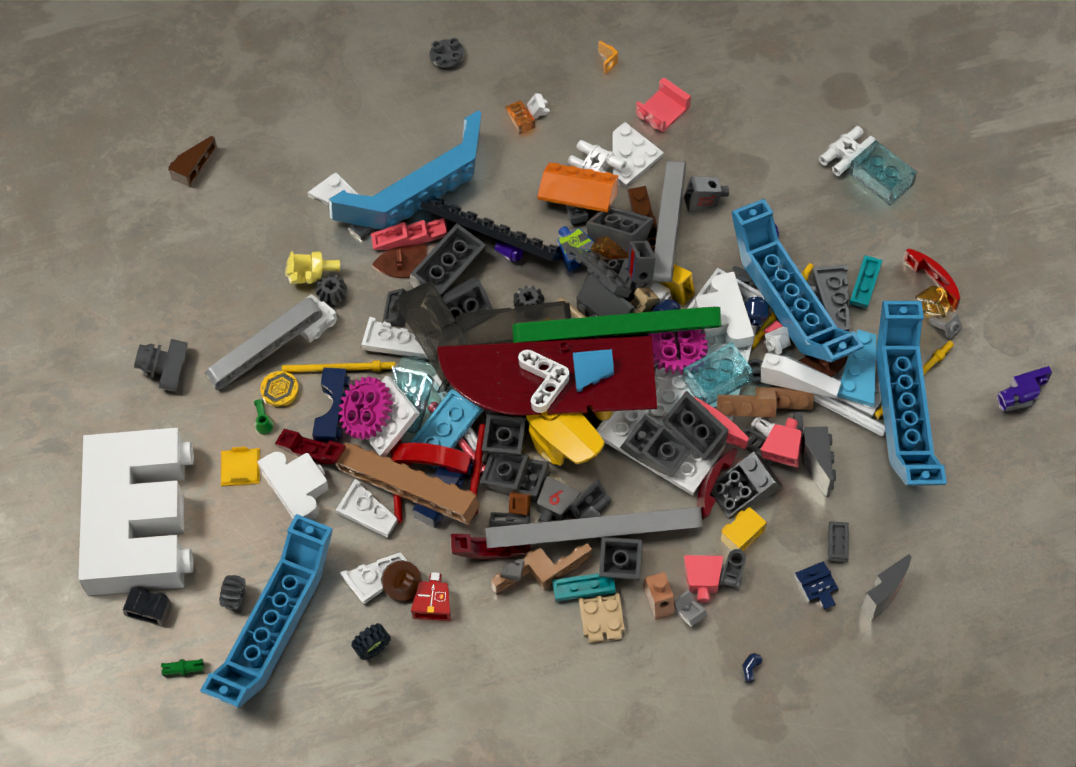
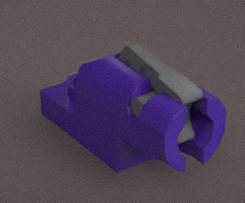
M1047 366L1014 376L1010 387L998 392L997 400L1001 410L1011 411L1031 407L1033 401H1036L1040 395L1041 390L1039 386L1049 382L1052 374L1050 367Z

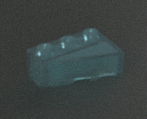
M392 366L394 382L420 413L406 431L417 434L421 429L434 379L428 373Z

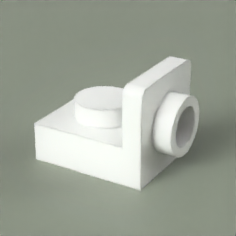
M781 327L765 334V344L768 352L779 355L782 353L783 348L791 346L787 327Z

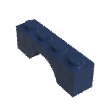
M323 367L321 379L322 392L333 400V404L326 414L315 418L312 433L313 440L324 443L329 441L338 443V439H342L343 429L339 420L343 416L338 414L342 411L339 405L344 403L341 397H346L345 390L350 388L351 382L346 369Z

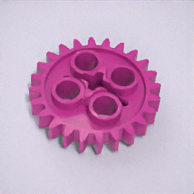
M702 329L648 334V336H652L654 365L658 364V370L664 367L665 373L672 370L673 375L676 371H679L680 375H682L683 370H686L688 373H690L691 368L697 370V364L702 365L708 353V340H705V334H701ZM674 333H675L676 336H677V347H678V350H679L680 360L677 359V347H676V344L674 343V342H675Z
M369 376L367 378L361 377V381L355 380V385H349L350 391L345 390L346 397H341L344 403L339 405L342 411L338 414L343 416L339 422L344 423L342 429H346V434L357 439L364 440L365 438L369 440L371 436L376 437V431L382 432L381 426H387L385 420L390 419L388 412L393 410L389 406L393 402L389 401L392 394L387 393L390 388L385 386L386 383Z

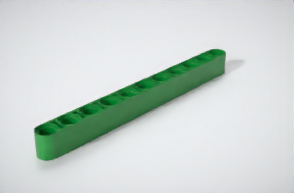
M701 307L512 324L513 343L594 339L722 327L721 307Z

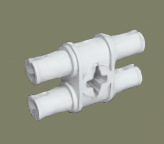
M855 126L849 133L842 134L835 143L830 144L829 149L819 157V162L826 166L834 158H838L841 161L833 166L832 171L836 176H840L848 168L855 167L857 162L865 158L867 152L877 145V141L873 136H869L861 144H858L856 140L863 135V130L861 127Z
M583 140L578 142L577 149L588 154L586 160L571 155L567 161V164L570 166H576L581 169H593L603 173L606 172L609 166L622 172L627 166V162L616 157L612 151H607L598 144L591 145Z

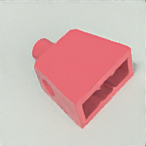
M788 418L785 426L774 425L761 448L763 459L799 467L803 436L802 431L796 429L798 425L797 420Z
M684 555V571L688 590L691 593H697V601L699 603H708L710 601V594L718 592L723 556Z

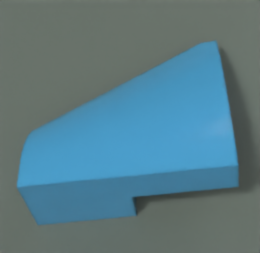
M612 349L573 353L577 392L583 391V387L590 383L594 385L602 378H608L614 374Z

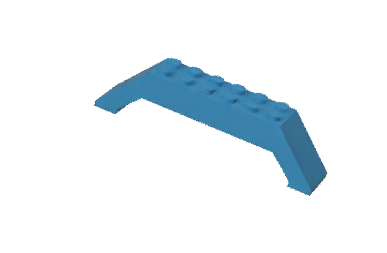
M478 110L464 118L463 142L376 195L351 194L343 190L329 198L330 218L334 221L383 230L397 225L403 219L410 218L416 211L423 210L419 208L421 201L429 200V198L434 200L435 198L441 199L444 194L449 191L453 192L462 183H468L474 177L481 112Z
M765 199L733 210L731 214L742 265L782 326L788 328L789 336L800 353L833 362L863 349L864 345L854 331L848 332L836 326L778 240L773 219L774 212Z
M883 301L876 348V362L889 463L906 486L946 485L945 467L941 465L934 455L920 353L922 320L924 319L922 302Z
M295 515L287 530L288 533L281 559L225 662L213 673H209L200 690L201 693L239 708L265 687L320 583L333 532L331 527L301 515Z

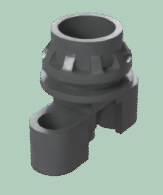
M171 339L168 352L161 351V345H158V348H154L155 344H140L134 369L140 370L145 375L151 372L150 377H154L155 373L162 374L158 388L176 392L188 343Z

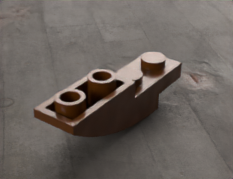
M646 186L628 189L632 208L631 212L653 218V224L646 241L649 242L654 253L658 226L653 216Z

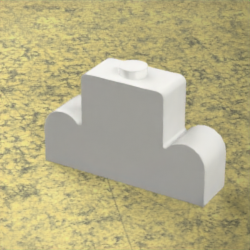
M734 272L714 276L711 281L710 293L696 296L694 308L721 307L722 327L702 329V334L710 337L726 333L725 342L732 348L753 345L754 333Z
M273 452L257 461L261 473L293 519L296 514L311 520L317 518L319 510L315 498L329 490L327 480L324 477L325 472L320 464L316 465L308 453L303 454L290 463H287L285 455L281 452Z

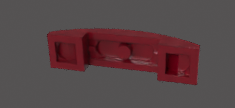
M285 428L275 442L277 447L300 457L308 453L314 462L325 464L337 463L346 448V445L333 441L324 443L305 438L299 432Z
M735 448L714 463L700 485L697 507H701L702 520L709 516L716 499L710 496V493L720 471L723 472L731 467L738 451Z
M450 534L451 554L461 557L509 559L523 557L530 552V544L487 548L486 538L471 537L470 534Z

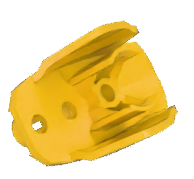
M546 410L542 415H525L530 424L529 433L537 453L552 464L561 466L564 463V458L570 459L575 464L584 463L598 455L605 444L602 437L582 413L550 415L547 414Z

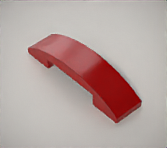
M908 248L905 251L903 260L915 272L920 269L924 270L944 290L942 298L954 310L957 309L960 302V293L949 273L929 256Z
M401 443L397 444L393 461L411 466L412 463L446 467L450 472L467 474L472 456L453 448L435 444Z

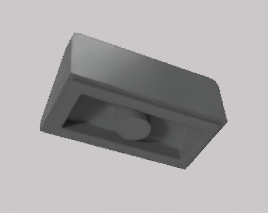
M398 289L388 292L383 322L385 321L390 323L391 326L398 327L406 325L411 297L406 290Z
M599 479L594 481L569 504V511L572 516L579 519L589 507L596 504L606 494Z
M492 512L490 514L489 527L530 524V514L521 515Z

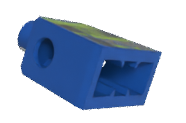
M567 226L559 229L558 234L560 237L557 239V246L562 251V259L568 272L583 265L575 260L577 256L569 255L565 251L568 245L588 252L592 250L599 254V246L581 228L570 231Z

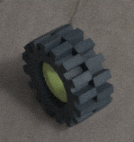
M376 623L371 625L370 628H365V631H361L360 635L356 636L355 640L352 641L351 646L360 659L368 660L370 657L373 658L375 654L378 655L381 650H384L385 646H388L391 641V637L382 624Z

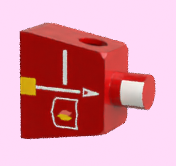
M430 573L429 582H419L411 608L413 619L451 621L449 587L447 583H441L442 575L440 573Z

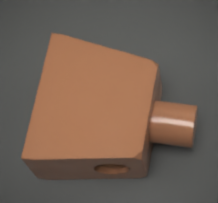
M665 572L646 577L643 587L655 620L675 614L674 596Z

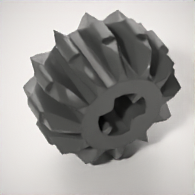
M329 274L327 278L321 277V282H317L315 290L319 301H324L327 305L332 303L333 306H335V302L342 303V298H346L347 285L343 278H338L337 275L331 277Z
M525 285L524 289L519 288L518 293H514L513 306L516 308L517 313L522 312L523 316L529 314L531 317L533 313L539 315L545 301L540 289L535 290L534 285L531 288Z
M227 575L224 578L220 591V606L226 609H238L241 606L246 587L245 578L237 575Z

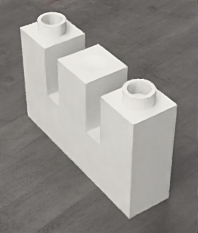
M178 428L83 435L79 582L87 596L130 592L131 588L137 589L138 587L145 588L148 591L184 588V573L193 572L191 548L183 549L177 535L137 538L184 533V495L178 480H184L185 465H193L194 451L191 441L183 442Z

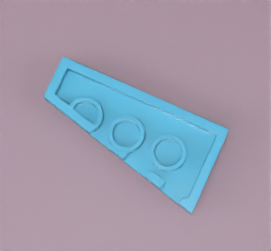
M858 329L856 334L863 343L864 348L849 354L837 397L874 407L876 334Z

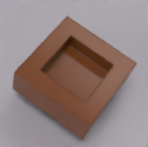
M509 493V513L530 514L531 494Z

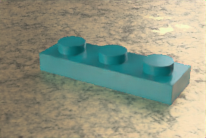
M864 255L849 302L850 305L868 309L883 260Z
M599 573L552 580L555 602L616 592L614 578L599 577Z

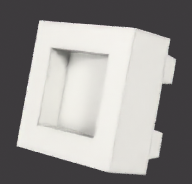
M535 93L527 104L531 118L537 119L539 116H547L550 112L549 108H545L548 102L542 98V94Z

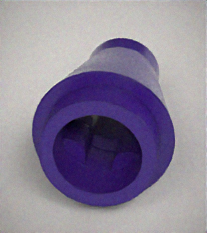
M500 241L496 243L494 248L495 252H498L511 262H518L523 255L522 249Z

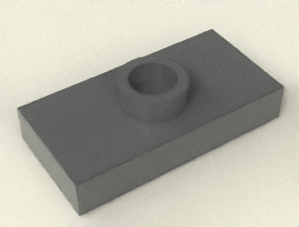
M829 521L828 561L848 562L849 523Z

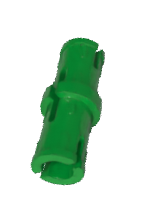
M180 659L179 662L161 663V668H163L161 669L162 676L181 674L183 676L186 673L204 672V660L185 661V659Z

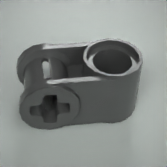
M734 549L729 552L725 567L721 573L720 586L724 584L739 590L746 562V555L742 550ZM738 558L741 560V563L735 564L731 560Z

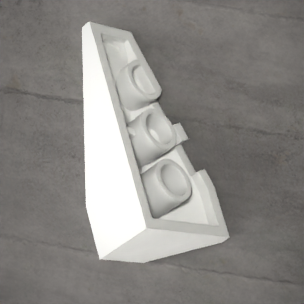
M766 353L761 366V383L837 398L841 381L790 356Z

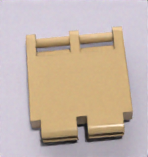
M619 593L609 597H601L600 595L592 599L583 600V598H579L584 638L588 637L589 643L603 642V635L607 636V641L622 639L621 633H625Z

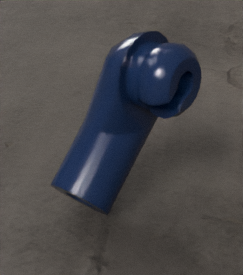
M752 653L742 664L745 683L755 681L753 669L762 663L761 655Z

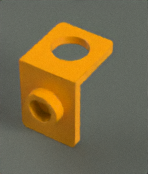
M600 40L598 42V52L608 58L603 63V73L607 74L618 63V51Z

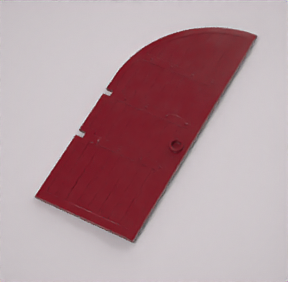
M652 336L437 347L440 367L451 386L468 401L493 412L508 415H542V413H537L531 408V398L545 379L520 367L518 356L524 350L534 351L567 367L569 370V381L547 409V414L587 413V407H593V412L657 409ZM612 349L614 374L608 378H602L594 385L590 383L583 387V391L577 392L573 353ZM548 365L539 366L540 370H547L549 368ZM553 386L545 388L547 392H552L556 389Z

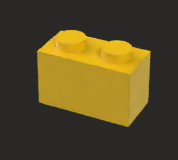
M748 507L745 511L741 510L736 515L735 521L731 524L727 523L721 530V541L731 550L740 549L744 551L766 530L767 522Z

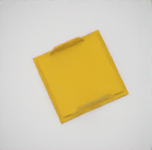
M246 446L221 451V486L260 484V469L257 463L260 460V448L248 449Z

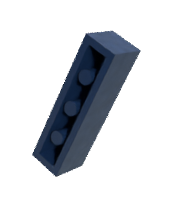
M471 458L467 474L450 472L446 467H439L433 477H438L449 485L451 483L462 489L465 482L464 479L473 471V459ZM417 503L412 509L415 519L435 528L438 522L441 523L445 516Z

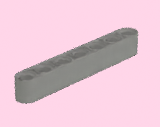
M312 298L304 299L206 370L205 375L215 389L219 390L226 387L322 317L323 312Z

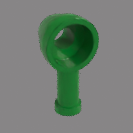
M258 399L254 401L258 414L254 427L257 433L266 435L273 430L274 423L265 414L264 401Z

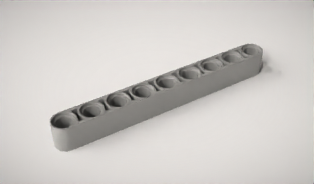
M667 161L654 252L656 262L653 282H672L686 174L685 161Z

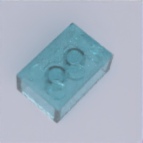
M875 140L851 161L849 174L888 205H891L914 185L917 171Z
M733 342L683 368L682 380L694 397L711 405L717 401V394L729 395L752 382L753 370Z

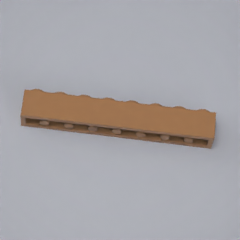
M345 442L346 448L338 462L335 463L338 470L467 525L480 507L477 496L469 490L463 491L452 483L450 485L446 484L438 477H429L421 470H412L406 464L401 463L400 465L395 463L391 458H383L372 450L366 451L357 444L352 445Z

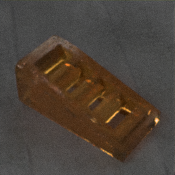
M521 100L505 106V110L519 134L536 128L533 116Z
M607 236L596 238L590 250L608 258L622 259L628 258L629 255Z

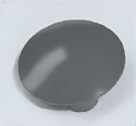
M457 38L434 41L431 45L430 59L439 67L454 66L464 56V48Z

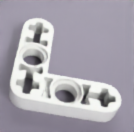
M524 350L518 356L520 367L545 379L531 398V408L533 411L543 413L551 406L568 383L569 370L567 367L534 351ZM548 365L549 368L547 370H540L539 366ZM548 386H553L556 388L552 392H547L545 390V388Z

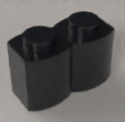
M142 587L137 589L131 588L122 611L129 618L163 626L171 602L168 596L163 593L152 594Z

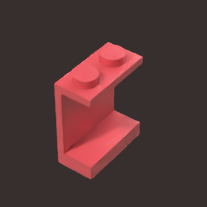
M663 78L659 81V91L644 105L639 101L636 103V114L640 119L651 124L654 129H658L663 133L690 107L691 96L666 78Z

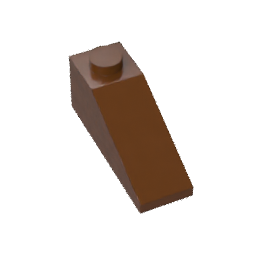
M210 136L178 155L174 162H171L168 170L171 179L191 187L217 149L215 137Z

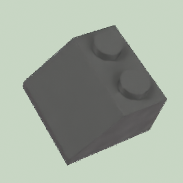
M487 414L482 452L521 455L525 446L528 428L526 418Z
M602 537L599 577L640 580L642 540Z

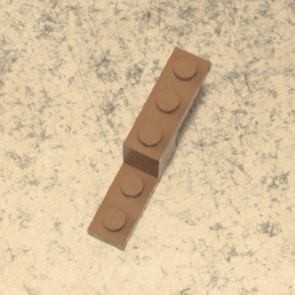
M755 387V396L717 394V410L725 416L775 417L776 408L813 410L814 394L789 388Z
M588 544L578 546L572 551V554L560 558L556 565L552 563L541 547L536 551L532 550L522 559L525 563L521 578L530 573L540 587L545 590L553 584L552 580L561 579L592 558V549ZM499 572L491 580L492 589L498 594L517 580L500 578L501 572Z

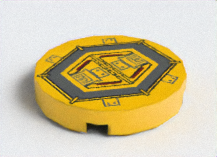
M276 371L263 379L260 392L263 400L268 405L273 407L287 406L295 401L298 396L299 386L292 374L285 371Z

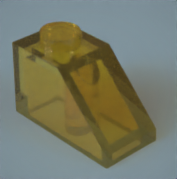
M932 285L915 296L917 301L922 302L923 313L940 318L947 316L950 303L947 298V292L942 287Z

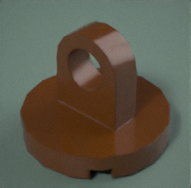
M404 560L394 561L387 565L381 576V584L385 594L391 599L399 601L409 600L415 596L419 582H421V574L418 568L411 562Z

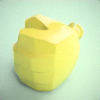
M291 251L286 261L285 276L288 277L292 285L312 284L321 279L323 271H340V260H323L321 251L311 252V255L293 254V251Z

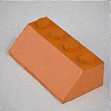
M548 163L543 171L537 199L608 212L618 194V175L609 172H598L593 169H581L576 166L560 165L559 163Z

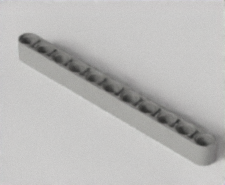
M701 507L489 527L485 528L487 548L697 528L703 527Z

